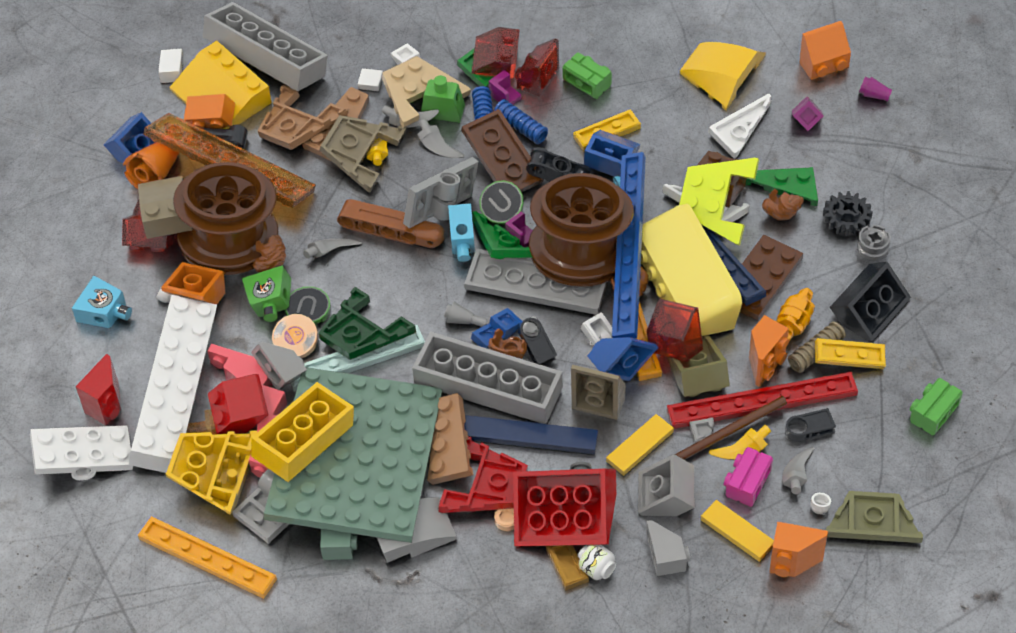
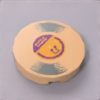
M291 314L282 318L276 324L272 333L273 345L294 350L297 356L301 358L307 357L314 351L319 338L315 323L309 317L302 314Z

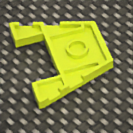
M749 158L688 167L679 205L689 204L701 225L740 246L745 226L739 223L723 221V213L732 176L755 180L759 159Z

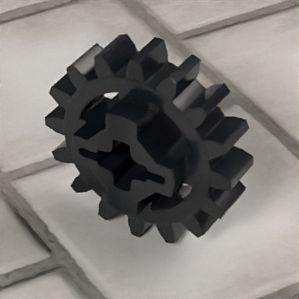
M847 191L846 195L838 192L837 198L831 195L830 201H826L823 208L824 223H829L830 230L836 228L837 234L844 231L845 236H848L849 232L857 235L858 229L861 231L862 228L870 226L873 214L871 204H866V198L859 199L858 193L851 196L850 191Z

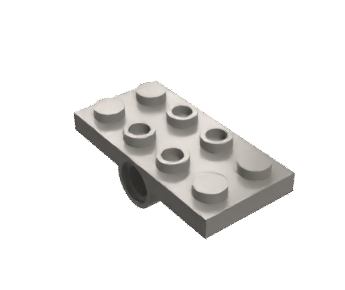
M471 157L409 188L403 224L411 228L433 216L439 220H449L448 205H456L472 197L479 161Z
M270 469L266 470L260 477L258 488L233 511V516L268 544L289 525L288 523L264 520V510L274 477V472Z

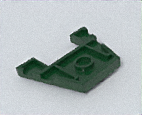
M354 287L350 292L351 296L349 299H344L340 304L341 309L337 314H333L318 334L321 341L349 360H352L416 333V326L401 316L382 329L357 312L370 303V298L368 294Z

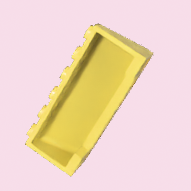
M689 204L678 205L645 222L642 226L641 264H643L649 275V280L654 284L657 296L661 297L667 314H670L675 329L680 332L683 339L687 340L733 330L742 306L740 291Z

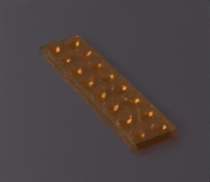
M171 113L165 114L144 129L143 135L151 138L154 142L161 143L171 150L204 165L233 162L258 170L268 177L274 185L276 201L281 202L286 207L294 208L315 191L316 184Z

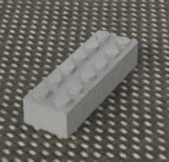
M231 2L204 16L203 38L211 43L218 41L233 55L286 84L291 89L299 91L325 77L327 54L238 4Z
M431 331L412 367L414 384L433 386L442 389V393L449 395L458 393L465 400L542 424L547 423L563 388L562 371Z

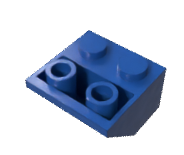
M598 130L592 135L585 149L584 165L614 177H621L622 155L637 153L641 144L603 130Z

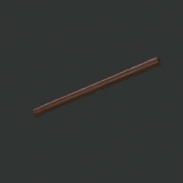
M781 396L675 455L686 460L786 405L785 397Z

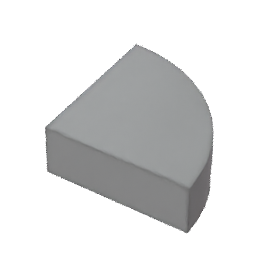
M713 418L690 422L689 427L694 443L713 433Z

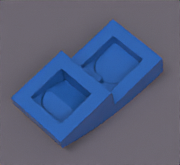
M506 308L491 316L489 324L472 332L471 339L478 346L488 349L489 339L493 338L497 329H501L504 332L502 339L506 340L518 330L522 320L509 308Z

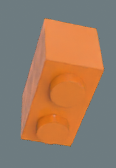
M226 94L187 96L183 120L194 130L232 126L235 102Z

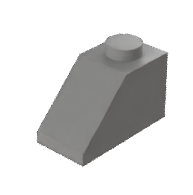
M260 342L251 352L274 387L278 390L300 378L301 374L307 370L302 358L297 356L295 351Z
M652 520L647 521L646 534L656 576L685 572L687 561H690L688 546L684 547L682 538Z

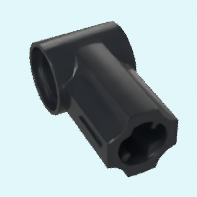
M232 125L229 129L204 128L203 146L226 148L229 152L235 154L242 153L245 148L248 130L241 125Z

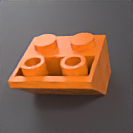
M766 315L751 330L749 361L755 385L758 387L765 380L769 381L776 366L778 364L782 365L788 355L786 347L789 343L787 338L789 328Z

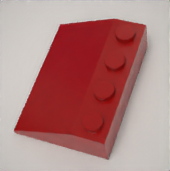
M616 469L513 472L514 546L609 544L617 495Z

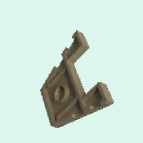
M339 115L321 144L320 152L370 193L379 178V173L362 166V161L377 137L398 146L406 133V127H389L387 123L382 122L379 125L367 123V120Z

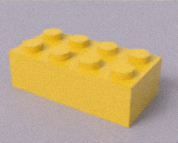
M316 382L251 437V457L289 482L353 426L354 406Z

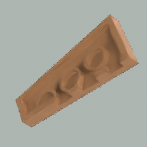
M350 87L335 105L345 108L347 117L361 119L369 102V95ZM333 125L302 143L303 148L330 160L320 152V146Z
M458 393L439 398V409L431 446L427 478L432 485L473 475V469L469 463L471 454L466 442L468 440V433L464 427L466 419L463 398Z

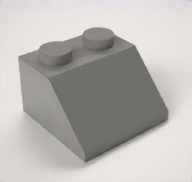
M673 454L639 471L638 514L641 516H678L695 508L694 465Z

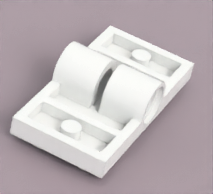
M127 426L31 429L30 431L35 474L71 473L72 478L75 480H88L94 477L96 472L133 469V466L129 465L131 445Z

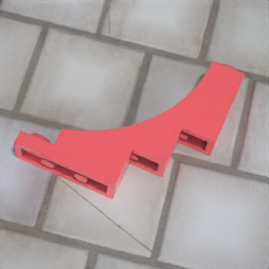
M210 345L208 349L210 363L216 368L224 369L226 380L259 374L269 415L257 424L258 432L286 408L285 392L272 388V382L254 356L218 345ZM250 455L251 473L260 478L268 468Z

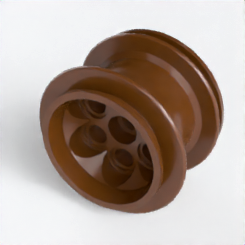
M220 162L206 165L181 181L175 190L173 205L178 217L191 227V231L177 233L181 252L190 264L224 271V275L240 274L254 269L253 262L261 256V253L256 251V241L260 240L262 244H266L271 235H278L279 233L277 221L272 214L276 205V190L269 178L258 170L243 164Z
M587 173L564 175L538 189L532 197L530 204L531 216L536 223V227L529 237V249L532 255V262L539 272L555 282L570 286H593L615 278L617 236L628 228L634 216V206L628 194L608 179Z

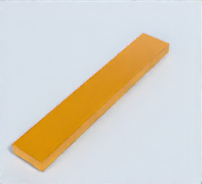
M152 516L138 534L139 540L263 599L277 580L275 574Z

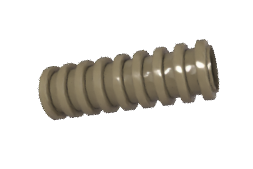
M832 321L829 326L827 325L814 338H811L803 346L799 347L798 350L794 351L793 354L788 356L789 365L796 372L802 373L815 362V340L817 338L843 340L846 337L844 328L839 323Z

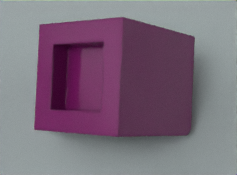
M505 70L489 80L491 97L497 102L506 99L509 103L515 104L521 99V94L511 87L510 74Z
M808 96L792 109L793 116L807 131L824 117L822 111Z
M521 211L507 221L505 226L511 235L520 239L519 245L527 248L529 247V237L533 230L525 224V214Z

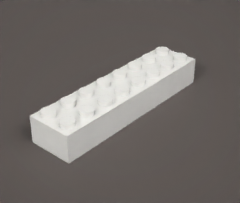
M171 295L131 448L129 465L164 473L167 472L180 433H187L214 323L216 304Z

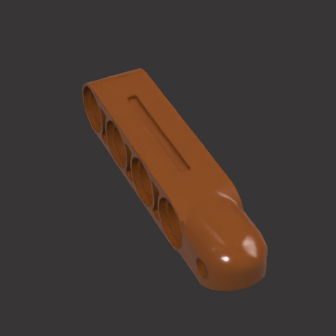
M353 199L345 201L337 217V222L344 228L407 244L434 248L445 240L444 228L437 223L425 220L408 228L403 224L405 212Z

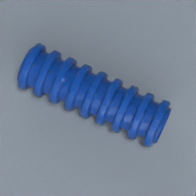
M479 86L473 89L472 100L474 118L476 120L493 112L489 88Z
M506 99L498 102L494 111L500 109L511 127H514L515 130L528 137L535 144H540L546 139L548 135L547 127L533 120L531 116L523 113L522 110L509 103Z

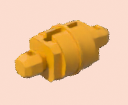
M803 288L798 294L789 296L780 308L776 322L789 328L787 337L789 341L793 336L801 335L810 323L815 305L811 302L813 292L809 288Z

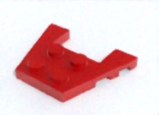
M468 436L466 442L467 448L470 450L471 459L480 461L470 493L466 494L444 489L438 506L439 512L514 509L513 472L528 471V465L502 452L498 454L490 450L489 446L484 443H475L472 441V437Z

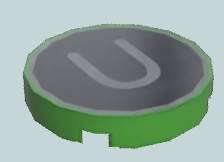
M496 181L488 185L482 192L479 200L480 210L491 223L505 225L507 221L523 211L524 197L519 188L512 182Z
M302 287L290 294L289 307L285 309L286 316L302 314L309 317L317 326V323L324 322L328 318L331 304L328 295L321 289Z

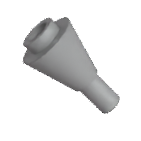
M453 301L452 305H447L444 317L448 318L447 323L474 324L481 327L487 323L486 318L473 315L474 313Z

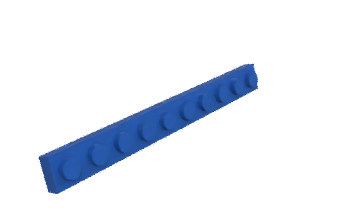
M643 152L622 155L620 188L630 197L634 206V216L628 228L617 236L612 338L631 337L635 339L638 334L646 161Z

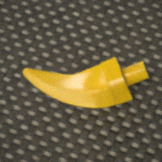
M377 138L367 153V159L373 161L374 165L380 166L382 161L388 156L387 141Z
M764 425L757 432L750 428L735 444L709 450V454L723 459H736V456L743 454L747 447L759 452L768 445L764 438L772 431L767 425Z

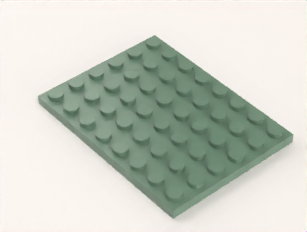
M306 367L307 370L300 376L294 401L318 382L354 406L353 426L289 482L274 473L264 510V520L412 543L439 409L438 402L439 398L442 397V389L433 386Z

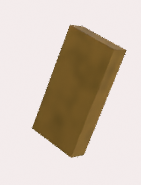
M573 545L546 546V551L565 591L589 582L588 575L579 568L580 559Z

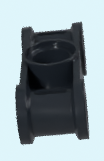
M541 147L531 150V161L526 166V171L530 175L549 182L564 175L581 173V171L587 174L591 173L588 166L549 152Z

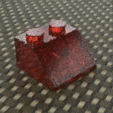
M497 27L476 36L471 74L496 76L505 70L510 74V79H514L520 30Z
M554 38L537 45L532 53H528L522 67H518L515 73L517 89L540 97L559 70L558 39Z
M133 214L123 218L122 246H129L130 250H143V247H151V251L163 252L165 248L172 246L175 234L146 238L141 214Z
M658 300L646 331L647 340L659 347L654 354L687 362L703 350L698 307L669 300Z

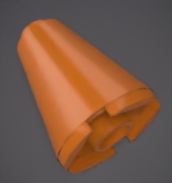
M163 138L129 155L123 163V166H126V171L124 172L126 178L137 189L138 184L165 179L180 153L178 143L171 138Z

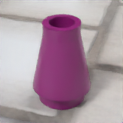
M866 76L859 90L863 97L888 101L892 89L886 87L873 77L868 78Z

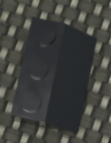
M888 262L871 263L830 306V309L842 326L868 342H872L909 301L911 296Z

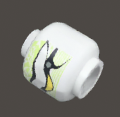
M585 545L578 554L580 558L579 568L594 580L607 579L615 570V555L602 545Z

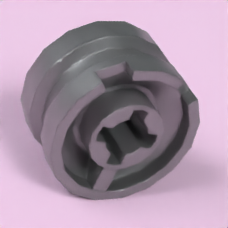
M873 224V227L866 226L862 228L859 233L857 246L859 254L873 261L886 257L889 252L890 233L886 232L885 228L880 225Z

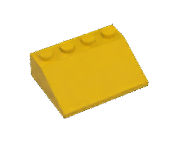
M218 41L201 50L170 86V90L185 104L187 96L226 94L235 102L232 125L241 124L272 103L269 86Z

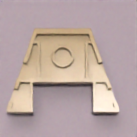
M418 56L382 72V80L389 97L392 98L395 112L398 114L403 128L419 120L418 112L409 103L424 96L428 80H434L439 75L445 76L447 82H454L459 85L463 98L470 95L471 89Z

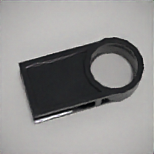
M531 317L522 321L518 327V334L527 343V351L533 362L541 365L555 358L557 353L541 322ZM531 322L537 326V337L529 338L523 333L524 323Z
M829 408L790 417L786 422L785 434L791 441L801 442L835 433L834 428H836ZM793 424H800L805 427L806 431L794 433L789 427Z

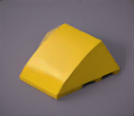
M721 42L700 43L681 68L680 74L697 88L705 90L708 93V97L711 99L715 98L722 104V108L727 111L736 98L738 88L751 70L758 67L766 56V52H759L739 45Z
M231 431L227 434L212 435L211 432L180 433L166 472V477L231 514L238 504L248 474L251 437L257 431H250V433L235 434L234 431Z

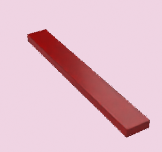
M852 372L671 404L667 405V413L671 426L677 429L688 427L690 422L713 418L715 422L743 417L781 396L785 397L787 404L777 410L857 396L858 389Z

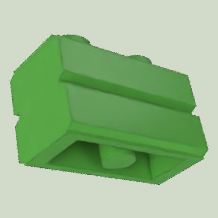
M577 52L562 67L563 79L595 99L599 98L603 91L605 92L612 84V72L609 68L595 63L590 56H584Z
M938 378L934 384L929 383L923 391L921 400L915 399L909 409L911 411V423L919 428L922 427L924 431L932 436L935 435L961 403L962 390L953 385L951 386L941 378Z

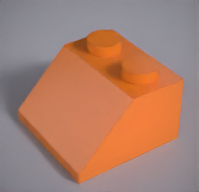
M842 21L802 33L799 63L811 80L849 67L851 51Z
M182 262L163 284L161 290L170 295L217 305L225 295L224 271Z
M777 522L769 573H774L780 577H796L822 562L828 531Z

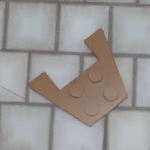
M283 85L280 89V96L273 101L274 107L271 112L266 114L258 129V134L260 138L292 150L333 125L339 115L347 116L345 108L332 103L317 117L294 109L290 106L300 97L299 93Z

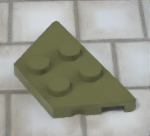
M849 491L844 498L843 504L836 511L832 522L826 528V531H828L827 537L912 543H922L923 534L921 531L918 532L913 523L914 518L905 508L900 494Z

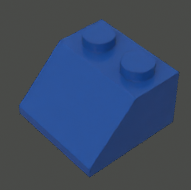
M141 112L130 117L103 145L117 161L124 163L129 155L164 137Z
M631 337L602 338L594 344L587 357L599 371L618 375L622 380L630 381L659 347L654 343Z

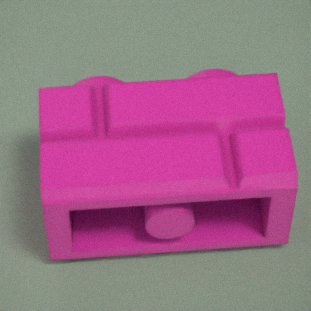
M747 447L743 454H738L733 464V467H735L733 473L728 472L723 486H726L725 495L747 506H753L772 470V456L762 452L759 453L750 447Z

